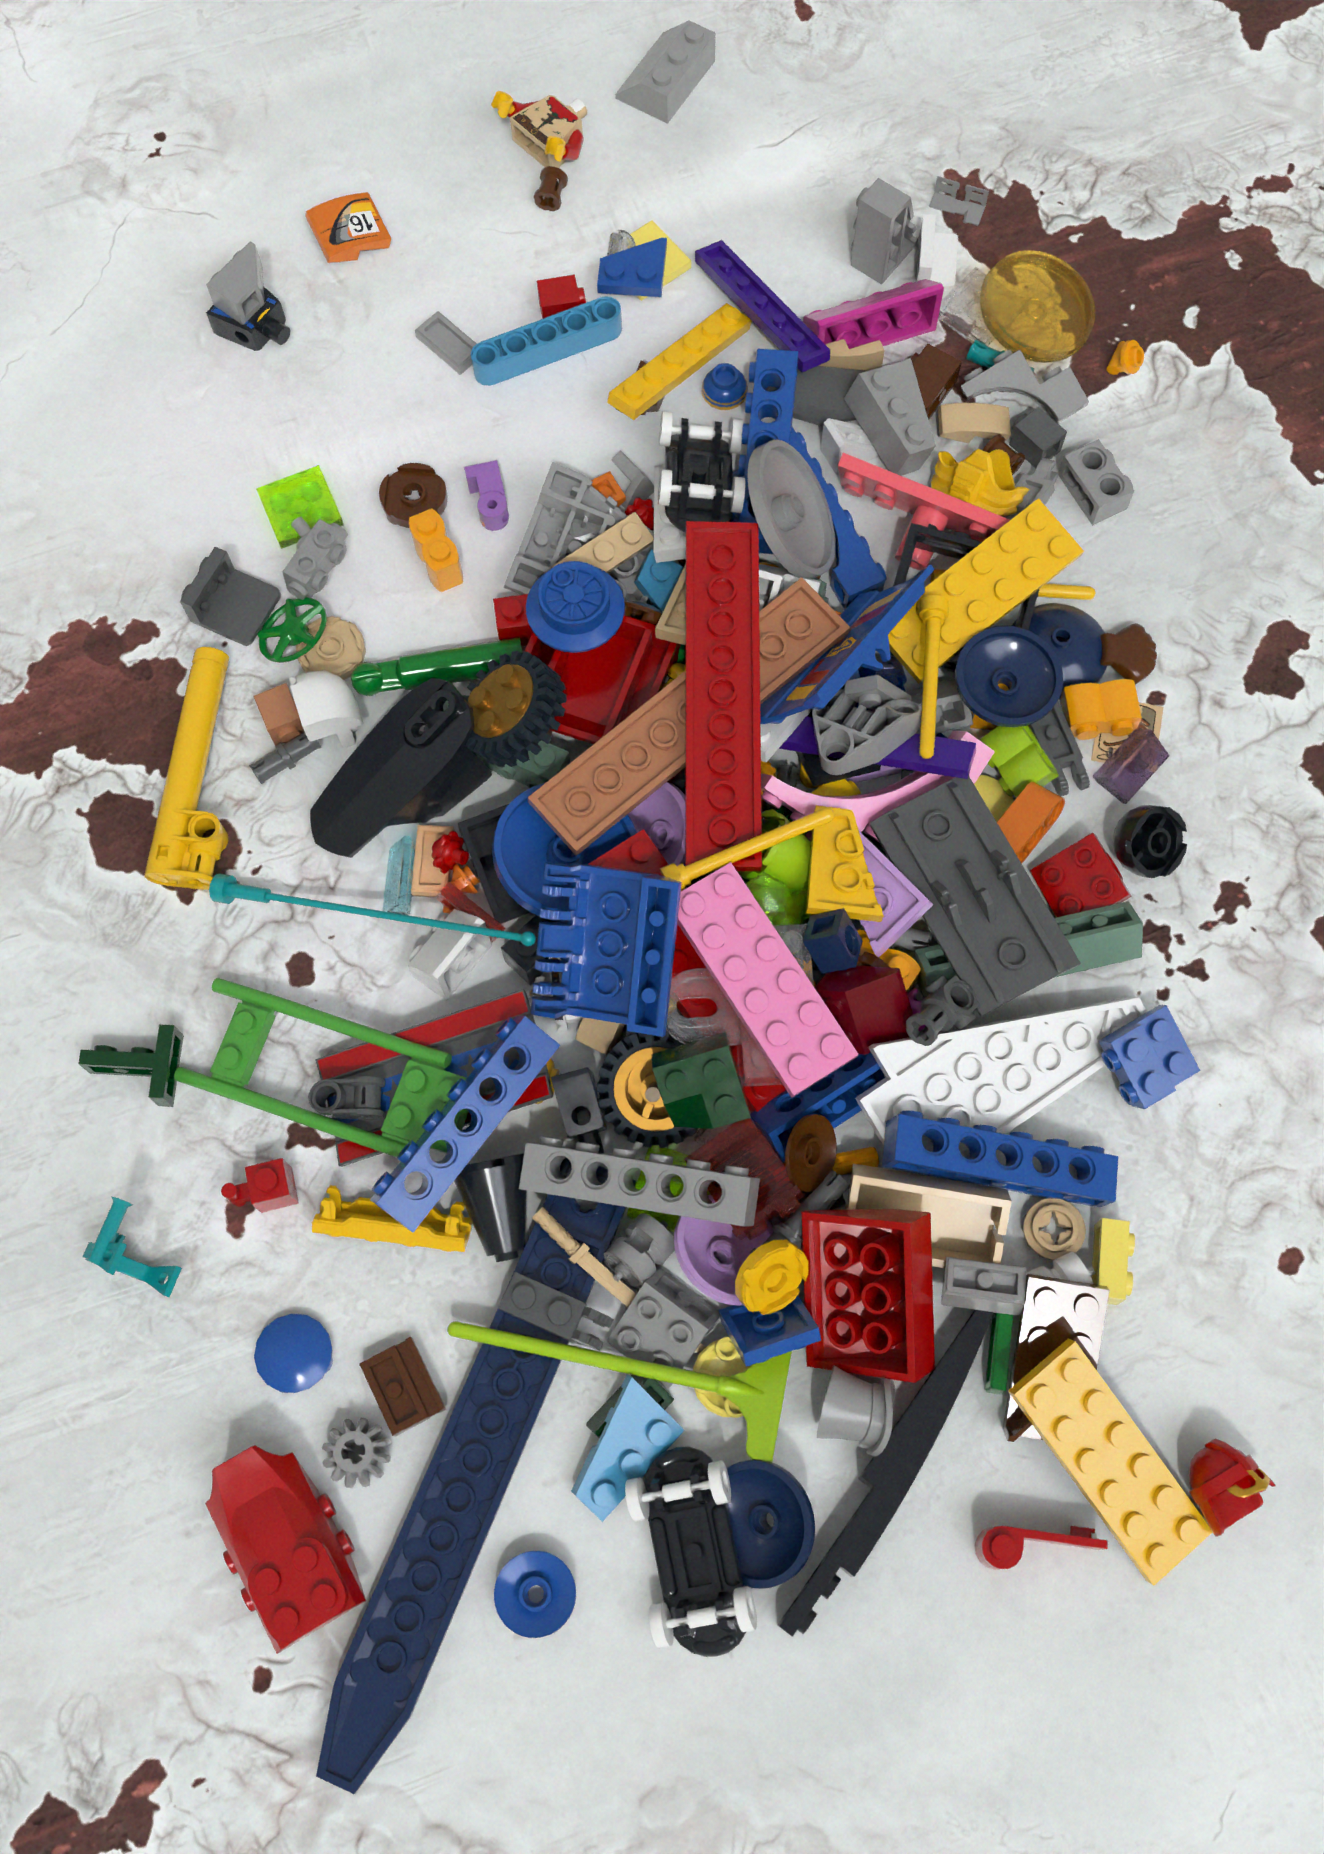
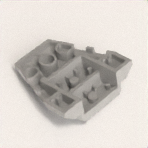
M552 462L504 588L521 595L529 594L534 583L544 573L549 571L551 566L628 515L617 507L618 503L610 496L606 498L591 486L593 482L585 475ZM646 527L654 538V532H652L648 527ZM654 543L608 573L619 585L624 600L647 602L648 597L641 593L634 581L647 553L651 549L654 550Z

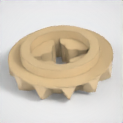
M1055 1198L1044 1199L1034 1204L1025 1215L1022 1229L1027 1246L1032 1248L1039 1257L1052 1260L1069 1252L1076 1253L1081 1248L1086 1234L1085 1223L1080 1212L1069 1202ZM1052 1214L1057 1227L1069 1229V1231L1060 1233L1057 1236L1055 1245L1050 1233L1038 1230L1050 1224Z

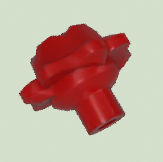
M635 498L633 505H629L624 513L629 516L636 512L643 524L650 530H654V507H652V500Z
M452 830L448 835L443 834L432 845L431 857L434 859L433 866L439 868L443 874H446L449 869L453 870L456 863L465 865L469 859V853L462 848L464 844L463 838L458 837L456 831Z

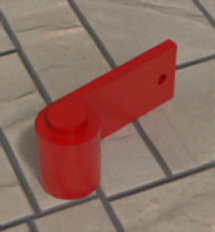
M996 1526L989 1527L978 1535L975 1542V1553L985 1567L1009 1569L1020 1561L1023 1554L1024 1540L1095 1550L1107 1549L1108 1540L1091 1538V1534L1095 1533V1529L1070 1526V1535Z

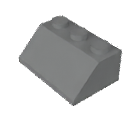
M690 20L663 32L615 94L616 99L668 124L715 62L716 33Z

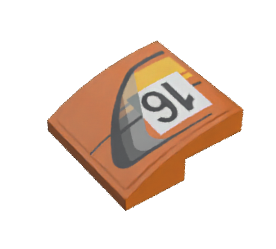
M368 192L338 197L306 211L305 217L328 263L358 260L359 252L362 250L386 249L390 246L391 237Z

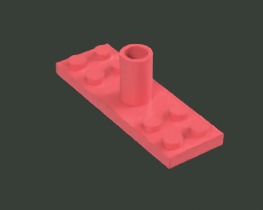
M846 453L842 454L838 463L841 486H844V491L855 497L861 498L863 495L871 497L882 508L893 510L895 507L913 514L895 554V558L899 562L911 523L925 527L932 524L939 531H944L947 528L955 532L966 533L973 540L983 542L1010 521L1005 517ZM915 548L910 567L922 571L928 566L934 552Z

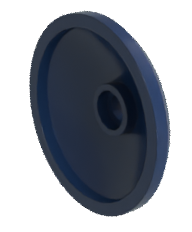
M1050 603L1034 608L1028 631L1045 640L1056 653L1063 671L1062 692L1064 687L1081 683H1098L1107 666H1102L1100 663L1102 657L1101 634L1105 632L1099 623L1083 610L1066 604ZM1017 619L1012 624L1013 627H1015ZM1056 637H1063L1067 642H1060Z
M997 626L979 632L965 644L956 662L955 682L961 699L979 718L1002 727H1023L1041 720L1053 709L1062 692L1063 671L1056 653L1041 637L1019 627ZM998 684H1005L1009 690L1000 689Z
M746 1460L733 1464L726 1468L731 1486V1502L727 1503L743 1585L758 1589L778 1586L796 1576L804 1567L811 1554L815 1539V1519L812 1505L799 1481L783 1467L760 1460ZM768 1513H770L774 1519V1524L772 1527L767 1522Z

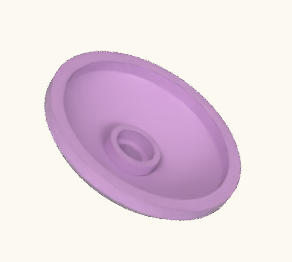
M666 782L628 813V816L633 822L637 833L643 829L668 864L675 863L677 866L683 863L685 865V794L674 784Z
M722 1194L708 1195V1198L716 1203ZM757 1209L754 1226H738L680 1216L674 1232V1247L678 1262L687 1278L702 1293L718 1302L741 1306L743 1304L735 1294V1280L739 1268L750 1255L749 1252L753 1248L761 1246L773 1233L772 1225Z

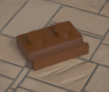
M412 1337L359 1364L392 1436L396 1437L430 1419V1417L447 1410Z

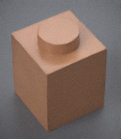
M286 683L253 696L275 746L279 743L286 744L305 732L295 701Z

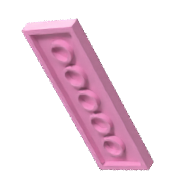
M731 862L681 891L677 924L791 1098L859 1055Z

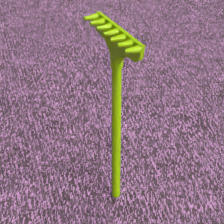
M458 1321L451 1322L447 1327L448 1334L456 1338L716 1392L717 1395L725 1396L738 1406L747 1421V1456L751 1460L771 1463L773 1461L792 1351L770 1358L765 1362L753 1364L744 1372L729 1377L724 1375L719 1377Z

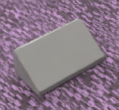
M946 1257L941 1304L944 1306L1020 1315L1025 1305L1026 1267Z

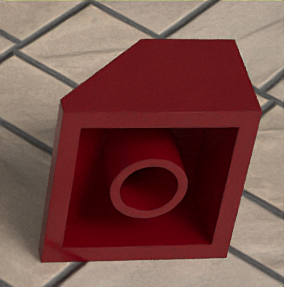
M856 966L843 971L826 973L814 987L858 1054L865 1055L870 1053L871 1051L868 1047L872 1044L909 1038L906 1031V1021L913 1012L900 968Z

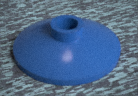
M528 1551L515 1556L502 1568L495 1583L494 1603L500 1619L507 1628L523 1637L540 1638L556 1632L567 1622L575 1606L576 1585L571 1571L561 1559L547 1552ZM535 1585L540 1586L544 1591V1597L540 1602H533L529 1598V1590Z

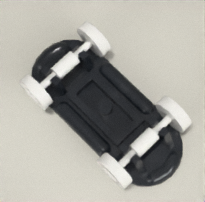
M662 411L659 446H665V470L661 469L658 505L665 506V513L669 521L684 533H686V521L730 522L733 512L742 513L744 504L745 478H733L732 453L739 454L741 450L743 419L732 418L730 432L721 430L722 422L716 421L714 430L711 426L691 424L688 426L689 419L682 418L680 427L672 426L673 412ZM721 438L729 439V444Z
M676 1447L665 1451L653 1461L647 1471L644 1482L641 1477L628 1479L625 1484L626 1501L633 1521L648 1519L664 1600L663 1603L650 1606V1628L657 1648L672 1646L673 1638L675 1637L680 1645L691 1653L704 1657H716L730 1652L739 1645L747 1631L756 1630V1608L750 1588L743 1585L727 1503L731 1502V1486L726 1466L722 1460L714 1462L702 1450L693 1447Z

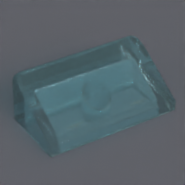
M404 836L392 845L389 850L383 911L403 915L410 914L415 845L410 836Z

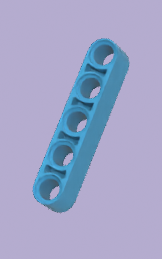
M600 297L477 343L471 350L475 379L482 385H495L615 340L622 332L620 303L613 297Z

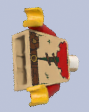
M503 91L495 93L491 106L498 109V115L501 118L510 117L513 141L541 165L559 168L566 160L574 161L578 159L584 142L581 119L587 115V109L581 100L575 99L566 106L554 95H549L539 101L522 104L513 101V98Z

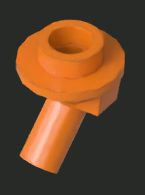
M457 863L454 865L452 881L447 885L443 913L450 914L453 909L458 910L460 892L478 893L474 886L479 883V880L468 865L462 869Z

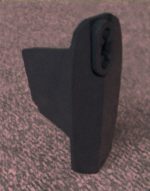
M431 678L410 691L392 707L351 754L310 809L312 835L314 842L318 846L339 856L352 858L387 826L426 823L432 818L443 816L492 776L485 763L465 746L474 729L473 708L451 682ZM448 700V708L444 711V703ZM423 725H425V726H424V732L419 731L420 728H421Z

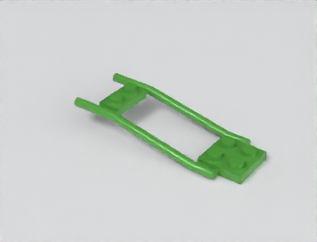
M216 978L213 981L212 991L242 1000V1003L238 1002L211 1067L210 1072L212 1075L210 1077L183 1067H179L174 1074V1079L178 1082L246 1104L394 1157L399 1155L409 1141L417 1142L425 1132L422 1125L435 1109L441 1111L450 1100L447 1097V1093L460 1078L467 1079L466 1077L445 1071L452 1060L450 1053L220 978ZM275 1011L412 1057L411 1060L408 1059L380 1130L383 1132L381 1136L243 1088L244 1085L248 1086L276 1016L273 1015ZM467 1109L458 1111L454 1118L455 1126L460 1131L469 1113ZM443 1140L435 1141L430 1149L447 1153V1146Z

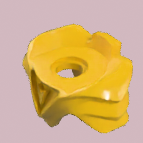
M977 449L958 463L950 453L940 451L938 453V461L935 464V473L931 481V488L1002 517L1015 514L1017 506L1023 502L1024 496L1030 490L1027 487L1015 486L1009 455L1000 449L990 453Z

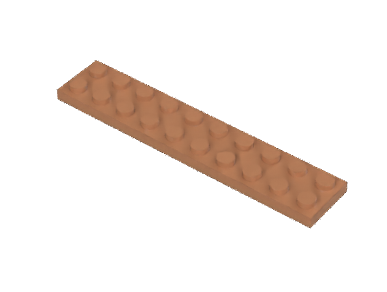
M802 577L759 611L760 705L844 638L850 630V626ZM685 671L528 797V803L576 856L685 768Z

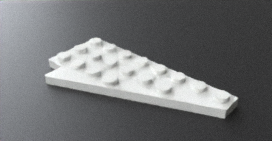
M1127 997L964 1027L961 1030L942 1031L937 1033L938 1038L929 1046L917 1044L910 1037L872 1044L868 1048L884 1073L885 1078L855 1099L883 1146L886 1121L900 1114L901 1111L906 1110L920 1112L924 1115V1119L937 1121L938 1118H953L960 1121V1126L973 1128L974 1125H989L997 1128L996 1133L1007 1134L1105 1066L1101 1057V1053L1104 1051L1098 1041L1147 1013V1010L1140 998ZM923 1135V1146L926 1150L933 1152L932 1141ZM960 1142V1153L963 1157L969 1159L970 1152L968 1147Z

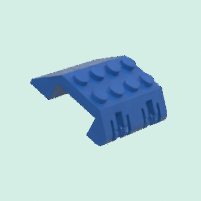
M546 862L543 879L554 882H567V885L543 884L542 893L550 897L569 896L568 908H540L541 918L564 920V922H539L536 955L560 959H536L535 969L541 972H562L561 983L543 981L533 983V993L556 996L532 997L531 1014L553 1019L564 1015H572L626 1024L627 1031L660 1037L666 1036L682 882L653 873L588 864Z

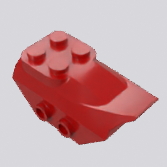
M254 1445L212 1470L211 1496L205 1504L227 1548L223 1552L224 1560L234 1575L236 1573L239 1574L245 1588L241 1589L242 1598L251 1612L257 1611L277 1654L366 1601L355 1563L350 1555L355 1551L353 1543L344 1529L338 1531L332 1519L337 1513L331 1499L326 1493L320 1495L293 1452L284 1456L276 1455Z

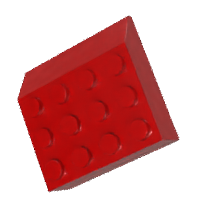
M625 615L620 628L609 641L598 648L585 652L571 653L556 650L544 644L532 632L525 651L533 656L535 655L558 673L561 677L560 680L566 688L562 692L567 695V702L560 704L565 708L564 716H555L554 719L560 723L557 731L551 728L550 730L595 744L662 690L670 666L678 661L681 644L656 638L655 628L657 625Z

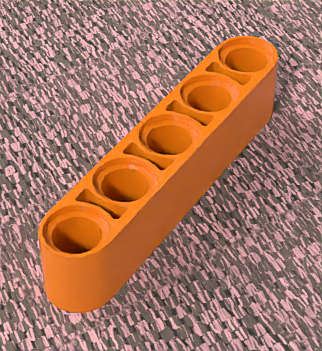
M1030 782L997 821L1021 864L1056 822L1065 805L1063 797L1035 782Z

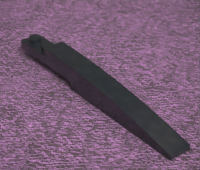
M973 1311L935 1366V1369L930 1373L892 1428L890 1439L885 1449L878 1456L872 1457L858 1479L871 1489L778 1623V1626L793 1637L797 1630L804 1634L817 1616V1613L812 1610L813 1606L821 1595L828 1599L841 1580L836 1575L839 1568L849 1576L855 1577L880 1539L923 1466L958 1397L984 1338L993 1312Z

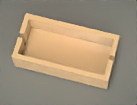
M853 1164L847 1197L848 1204H846L845 1210L901 1209L931 1212L932 1266L945 1268L946 1257L1001 1264L1004 1247L1002 1235L1006 1236L1012 1202L1007 1189Z

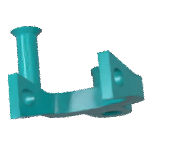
M111 1196L113 1203L95 1243L88 1242L82 1257L98 1265L109 1274L114 1275L116 1271L146 1282L163 1296L170 1298L182 1268L178 1266L151 1267L123 1256L127 1245L122 1242L126 1236L117 1233L128 1207L133 1204Z

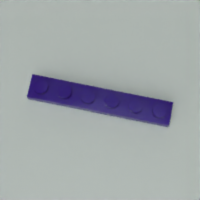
M723 240L695 251V262L780 350L798 351V369L802 373L830 360L831 350Z

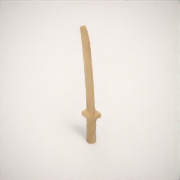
M542 1207L532 1219L537 1224L539 1223L540 1227L545 1232L547 1231L548 1235L557 1241L556 1243L562 1249H565V1252L570 1256L568 1260L572 1264L577 1263L606 1290L629 1307L637 1294L622 1281H615L613 1279L614 1274L588 1252L590 1248L585 1243L580 1244L576 1239L574 1240L573 1236L568 1231L566 1232L565 1228L556 1222L557 1220ZM700 1343L695 1352L700 1353L706 1346Z

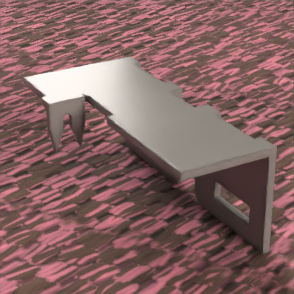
M937 176L935 192L929 207L952 214L963 215V223L978 226L986 207L989 191L966 185L965 200H957L955 198L960 183ZM941 181L952 184V186L941 183ZM972 190H973V191L980 192V193H983V195H982V194L975 193V192H972ZM942 191V192H945V193H949V194H951V196L944 195V194H941V193H939V192ZM969 200L981 202V205L969 202Z

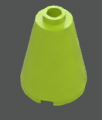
M773 809L764 811L761 814L765 818L762 821V834L790 823L783 814ZM804 834L769 847L762 850L761 872H737L748 880L807 895L811 841Z

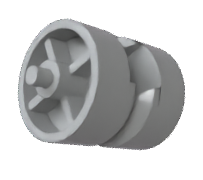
M640 1213L625 1230L626 1238L619 1237L604 1253V1258L615 1272L613 1275L615 1281L619 1282L620 1279H623L629 1285L640 1289L644 1282L656 1273L655 1264L662 1265L675 1251L674 1237L666 1229L668 1226L666 1221L662 1220L660 1223L653 1217Z

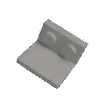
M660 1268L652 1277L644 1282L607 1341L626 1357L683 1369L704 1337L715 1327L720 1319L718 1310ZM659 1381L667 1388L673 1385V1383Z

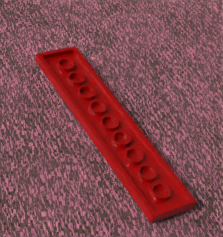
M686 521L685 866L762 834L758 523ZM762 851L732 863L736 871L761 872Z

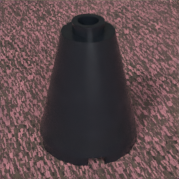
M524 1153L468 1164L454 1180L486 1255H495L496 1262L519 1258L517 1250L525 1248L527 1190L519 1189Z

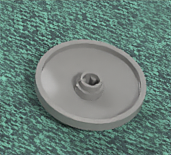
M772 440L758 446L750 456L747 477L753 512L765 541L778 561L794 576L812 579L826 573L834 560L835 533L830 509L820 483L806 460L790 444L782 440Z

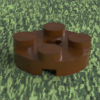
M403 464L397 467V472L393 473L390 477L388 474L381 482L379 489L380 502L388 521L392 524L410 528L409 517L431 508L441 515L446 508L448 495L445 482L442 477L440 478L435 473L433 468L426 464ZM414 490L418 491L419 496H421L417 500L405 498V496L411 495Z

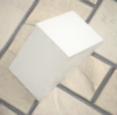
M830 418L824 422L821 452L836 475L839 474L838 463L843 453L865 462L878 456L877 451L860 425Z

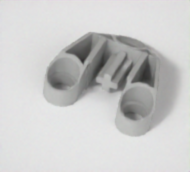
M844 684L823 709H813L812 712L814 736L821 767L828 774L842 775L878 763L920 730V705L907 699H894L878 707L872 715V713L866 712V707L863 705H859L858 708L855 707L857 702L845 695ZM833 752H843L846 754L841 759L835 761L827 758Z

